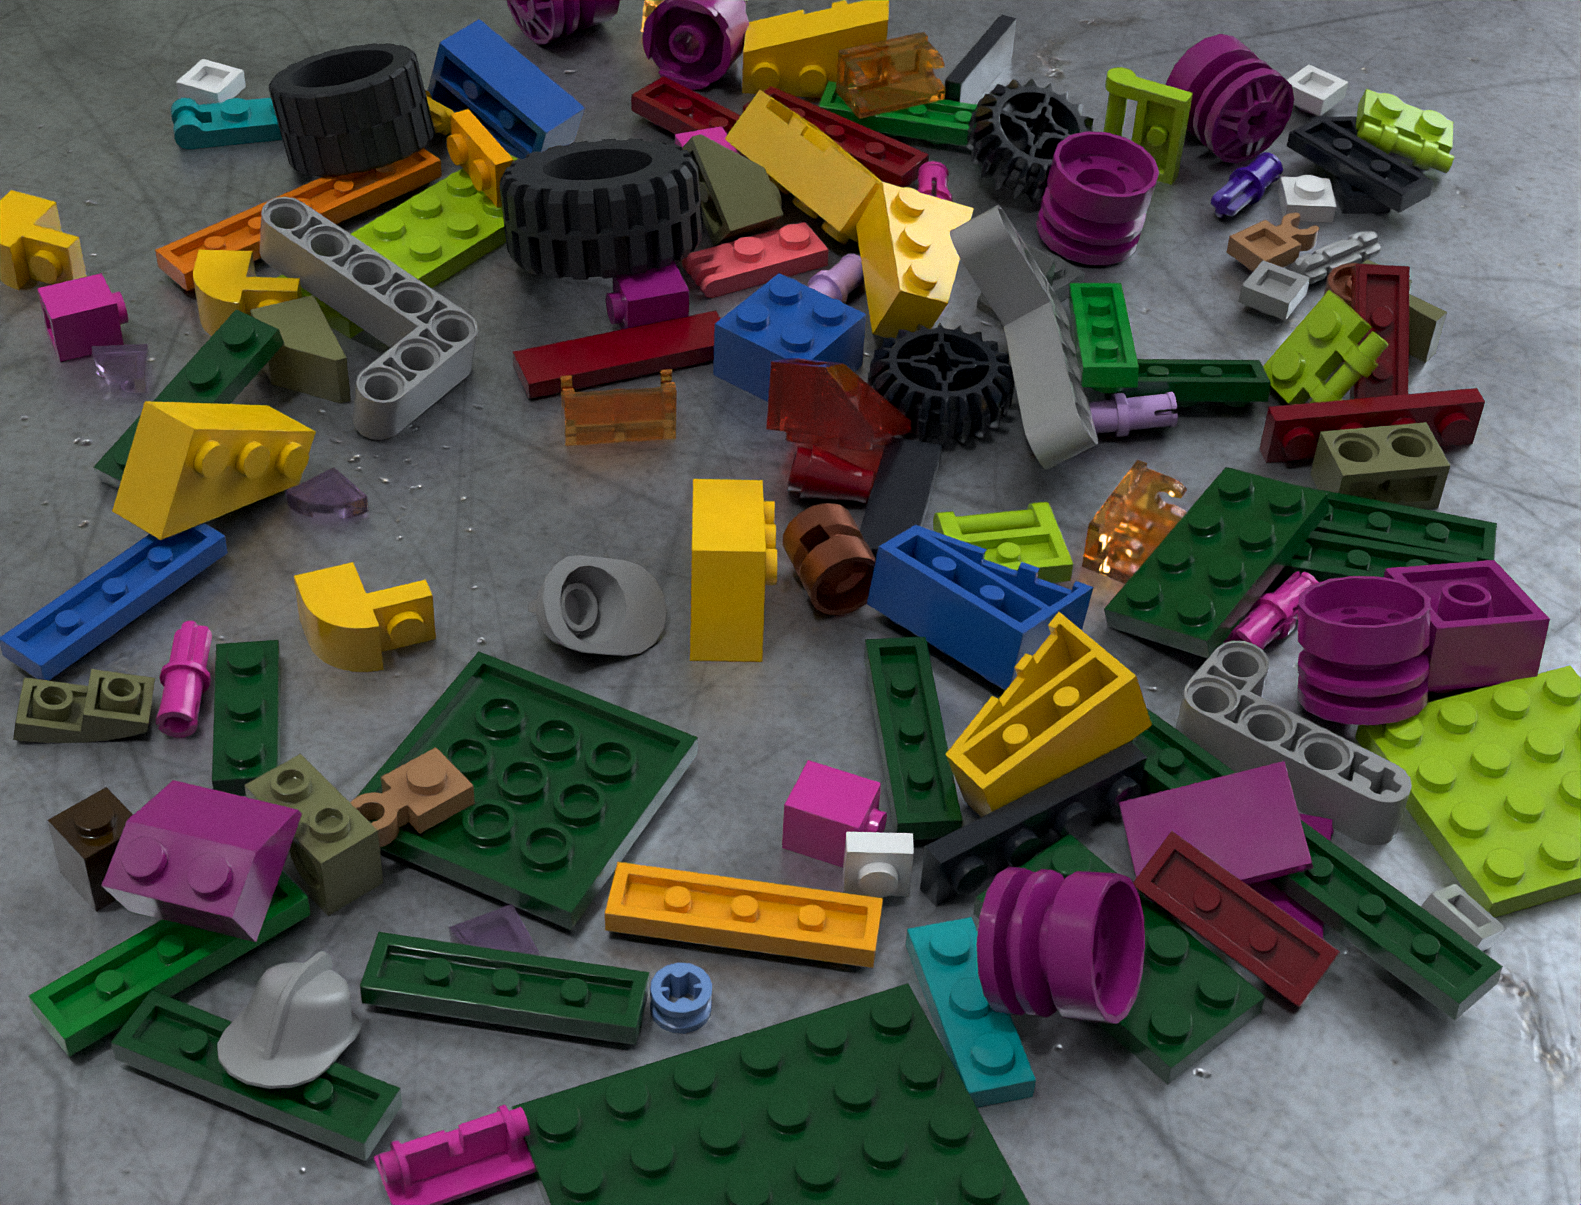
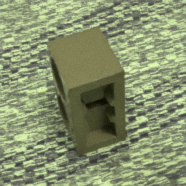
M1425 422L1320 432L1310 475L1317 489L1420 509H1434L1439 507L1450 464L1428 424Z
M301 754L244 785L247 798L298 809L302 813L283 870L327 916L383 883L378 830Z

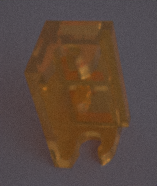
M925 32L838 50L836 93L859 119L943 100L945 87L941 80L935 76L933 68H944L945 63L941 54L928 41V35Z
M672 369L660 370V387L575 392L572 385V375L560 377L561 416L565 446L676 439L677 391L675 382H672Z
M1138 459L1090 521L1082 567L1123 584L1127 583L1187 512L1175 504L1164 502L1159 495V492H1166L1172 497L1182 498L1187 492V488L1180 481L1147 468L1148 463Z

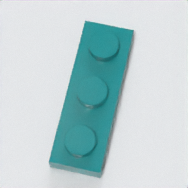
M972 917L907 929L905 947L936 1031L976 1107L979 1108L1033 1097L1036 1078L1011 1015L993 1011L984 997L978 975L976 946L978 932Z

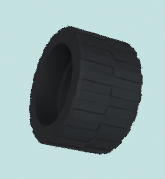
M373 43L326 51L289 65L286 69L278 72L269 84V93L289 164L294 170L306 175L341 176L385 167L408 158L415 152L423 149L433 138L435 132L416 53L403 45Z

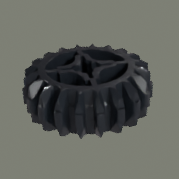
M1032 78L1024 86L1013 79L1006 87L997 84L989 94L985 93L984 97L979 100L968 122L966 147L972 150L971 163L982 166L981 178L992 177L996 180V190L1002 187L1012 190L1013 199L1021 194H1026L1033 204L1041 196H1044L1058 143L1069 135L1086 131L1094 132L1092 131L1094 119L1082 116L1083 104H1071L1068 101V92L1062 95L1053 92L1051 83L1045 88H1040Z
M941 323L936 328L931 329L918 324L915 332L899 329L896 338H884L882 348L874 350L867 379V389L869 390L873 412L882 415L883 425H897L900 436L913 433L918 435L920 442L926 438L938 439L941 445L944 444L946 439H956L958 442L965 444L968 435L984 438L987 429H998L1000 421L1008 415V409L1012 406L1015 385L1012 367L1009 364V354L999 351L998 342L983 341L981 332L965 333L961 325L953 330L944 328Z

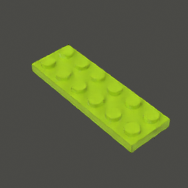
M463 168L351 233L352 236L430 288L438 285L506 242L502 206L497 208L483 191H478ZM282 274V275H280V276H278V277H276V278H287V277ZM301 287L302 298L312 296L311 293ZM315 297L331 328L350 339L364 331L354 322Z

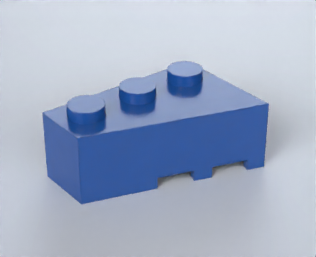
M478 19L439 43L427 90L433 100L453 110L454 113L469 109L507 153L520 159H525L527 154L536 151L543 152L549 147L558 145L567 146L575 141L585 107L483 21Z
M914 525L878 547L867 605L917 636L926 637V641L935 646L939 651L950 655L982 675L987 681L1000 686L1004 690L1017 677L1014 667L1025 653L1033 656L1051 634L1048 624L1058 612L1063 614L1078 628L1083 629L1094 588L1092 586L1075 581L1072 590L1050 583L1037 578L1040 569L1038 567L1021 562L1018 571L985 560L986 549L918 525Z

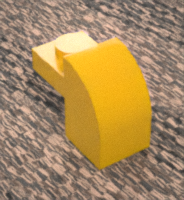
M10 190L0 200V281L13 289L19 290L29 279L54 285L87 277L80 238L62 232L57 203Z
M198 251L193 269V279L200 323L210 336L219 329L236 309L251 316V309L302 298L300 278L256 277L252 251Z
M354 562L294 576L299 620L307 642L319 659L335 668L352 672L384 670L382 652L436 639L433 595L426 579L366 593Z

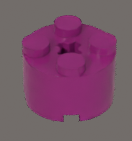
M663 0L648 16L643 27L642 42L648 60L652 57L660 69L658 74L661 77L665 76L691 90L707 87L709 84L720 79L743 53L745 32L749 26L746 3L744 0Z

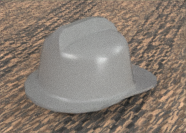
M584 555L567 556L552 565L537 592V598L528 604V612L537 615V621L543 633L555 644L577 652L615 656L640 654L654 645L664 630L667 615L665 597L655 577L641 565L626 560Z
M320 951L305 963L277 964L264 972L257 982L248 1006L225 1029L217 1043L218 1061L229 1075L245 1084L267 1089L292 1088L311 1082L329 1069L346 1047L356 1039L361 1030L358 1016L351 1011V994L347 981L338 973L332 971L330 954Z

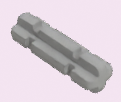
M1373 231L1358 232L1349 236L1347 241L1344 238L1315 250L1312 255L1308 253L1298 257L1293 263V268L1296 273L1309 277V284H1313L1324 279L1334 268L1342 264L1360 263L1362 259L1366 261L1367 259L1370 260L1377 257L1381 250L1377 242L1378 235Z

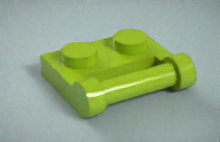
M1115 67L1107 72L1105 83L1109 96L1103 132L1122 136L1128 99L1137 101L1131 141L1144 147L1155 159L1159 170L1157 181L1172 185L1179 174L1193 93L1136 77V74L1127 68Z
M1048 502L1030 503L1025 510L955 516L953 511L938 512L933 516V531L986 549L985 560L1018 571L1021 562L1040 568L1037 577L1050 583L1071 581L1073 561Z

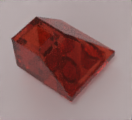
M799 358L771 361L766 429L786 432L785 441L816 444L819 443V438H839V448L872 450V444L889 445L891 437L910 432L911 421L844 363Z

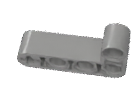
M1230 641L1220 645L1187 682L1183 691L1175 729L1236 773L1285 761L1298 811L1306 815L1332 819L1333 829L1367 845H1382L1394 839L1412 787L1410 777L1405 770L1395 763L1262 698L1269 669V659L1261 648L1246 641Z

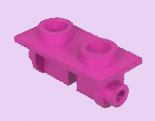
M504 1104L498 1106L495 1113L459 1124L458 1129L446 1133L444 1130L402 1144H400L399 1140L390 1142V1151L374 1156V1162L390 1204L441 1205L534 1173L535 1167L523 1137L530 1135V1130L522 1107L509 1111Z

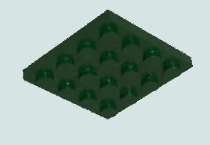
M478 651L356 797L365 793H382L381 777L436 747L474 786L475 803L420 834L410 823H407L399 828L397 837L391 843L380 847V849L572 930L616 869L617 862L622 861L698 755V737ZM373 819V820H368V821H369L370 823H372V822L377 821V820Z

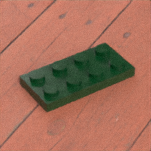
M1225 467L1104 608L1107 626L1209 658L1222 645L1329 512L1327 493Z
M1068 834L1019 867L1033 872H1037L1040 869L1053 870L1062 874L1064 879L1076 871L1116 873L1071 834ZM987 890L975 898L973 914L978 919ZM1138 891L1144 915L1145 953L1143 974L1137 997L1127 1017L1119 1023L1098 1024L1168 1085L1257 1017L1262 1011L1265 996Z

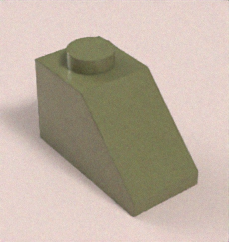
M702 134L692 136L682 147L697 162L702 218L713 246L767 231L784 215L781 209L782 200L780 192L776 185L770 182L764 167Z
M314 295L250 310L252 317L278 328L284 340L283 346L263 367L272 385L337 403L351 401L347 358Z

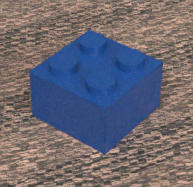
M778 273L715 323L713 375L801 418L863 365L866 314L842 303L840 300L831 298L799 283L795 279Z

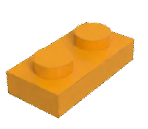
M469 109L450 114L451 135L447 137V149L451 160L455 165H460L466 171L478 191H483L497 208L501 207L499 182L507 167H510L514 159Z

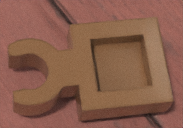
M1298 213L1285 215L1278 226L1263 220L1229 236L1226 253L1251 271H1254L1263 260L1283 268L1294 263L1299 257L1300 251H1308L1315 247L1319 227L1314 225L1308 229H1298L1301 217Z
M435 747L381 777L382 793H365L350 802L367 820H377L371 824L378 830L379 846L383 847L391 843L397 837L399 828L407 823H410L420 834L474 804V786Z

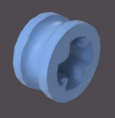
M690 963L666 965L656 972L650 986V1013L653 1021L660 1028L679 1034L690 1033L704 1026L711 1016L712 982L709 975L700 967ZM689 993L693 995V1001L683 997ZM669 995L678 998L675 1003L670 1002Z

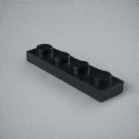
M1130 741L926 845L920 890L935 906L958 894H970L978 889L985 880L1009 867H1021L1037 853L1052 846L1068 834L1076 838L1088 826L1111 814H1122L1119 802L1140 797L1147 757Z

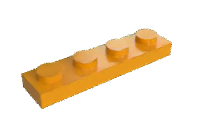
M617 862L605 909V930L873 968L883 898Z

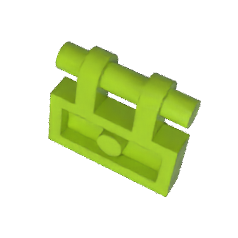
M1369 89L1365 90L1358 103L1356 129L1359 131L1357 137L1387 154L1391 152L1412 160V166L1428 171L1431 167L1444 173L1450 170L1454 160V155L1449 154L1453 148V121L1447 120L1444 115L1437 111L1421 110L1403 103L1401 99L1393 94H1380Z
M1328 290L1268 359L1263 368L1271 382V386L1290 405L1305 404L1310 397L1312 400L1309 403L1343 400V396L1362 375L1367 378L1378 366L1375 360L1389 344L1372 331L1359 346L1360 340L1372 327L1341 297ZM1343 360H1345L1346 362L1339 368V370H1338V371L1331 377V379L1326 383L1325 380H1326V379L1331 375V373L1338 367V365H1339Z

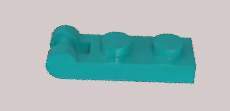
M271 97L250 100L231 98L220 103L200 105L190 98H181L173 102L170 112L174 124V139L176 144L184 149L282 140Z

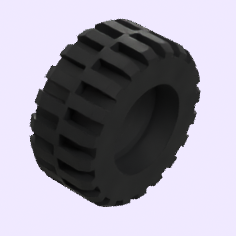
M614 138L595 142L581 141L574 142L573 145L549 147L546 151H536L527 154L525 159H517L512 162L510 167H507L499 182L507 252L521 269L526 268L529 273L535 275L543 273L549 278L561 279L562 277H572L573 280H588L589 277L607 279L617 278V275L629 273L631 275L645 273L648 269H660L669 266L673 260L681 261L688 257L689 253L694 252L704 233L697 162L681 146L676 144L667 145L665 141H643V139L636 138L616 140Z

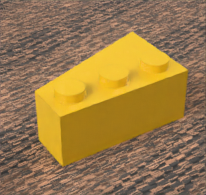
M847 0L832 3V8L805 14L804 10H799L749 22L745 32L743 50L742 93L757 94L759 90L765 91L772 86L796 97L822 98L829 81L883 90L889 0H863L847 4Z
M145 401L112 512L159 540L165 539L299 485L303 471L309 461V452L316 431L268 405Z
M693 479L690 661L763 662L765 585H777L776 524H774L775 503L774 501H764L763 480Z

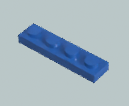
M205 523L162 540L148 534L0 637L2 655L35 678L51 680L226 555L228 551L225 535Z

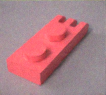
M805 222L689 253L688 257L682 260V267L691 275L693 281L700 286L701 291L706 297L714 298L767 283L778 273L789 277L828 266L829 249Z

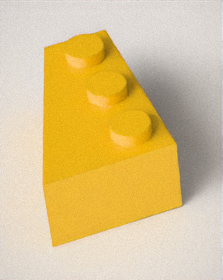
M759 90L727 134L725 140L748 159L764 167L770 182L774 183L780 191L786 195L791 192L796 196L792 202L800 210L815 220L818 216L822 217L825 222L821 228L843 245L849 239L858 243L856 225L882 181L818 127Z
M885 182L881 183L856 225L872 334L885 338H896L899 329L915 332L918 324H922L927 329L933 327L949 302L960 257L952 243L950 231L971 220L974 208L923 194L913 188H902Z
M1060 612L1048 624L1051 634L1033 656L1025 653L1014 667L1017 677L999 699L993 696L990 697L945 754L964 801L980 817L1130 742L1152 726L1137 676Z

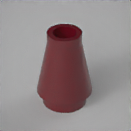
M814 444L811 449L798 446L791 467L787 490L800 493L799 499L855 501L865 504L874 471L861 468Z

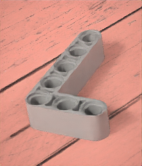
M278 197L267 201L261 213L259 250L261 258L287 278H300L302 288L390 347L389 350L362 370L357 376L352 422L355 429L369 439L384 440L397 435L465 379L472 371L478 331L476 320L469 313L305 203L290 197Z
M997 205L951 230L950 237L964 266L1004 326L1025 435L1039 463L1044 469L1048 470L1097 445L1098 438L1086 388L1081 385L1076 347L1068 316L1059 298L1003 209Z

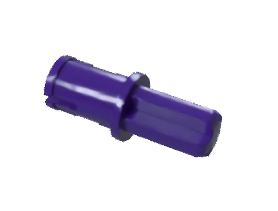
M1263 152L1247 167H1240L1234 170L1229 176L1228 183L1211 197V204L1216 208L1215 215L1219 218H1224L1226 215L1233 217L1247 204L1257 203L1264 196L1265 189L1281 177L1279 175L1283 173V166L1280 159L1272 153Z

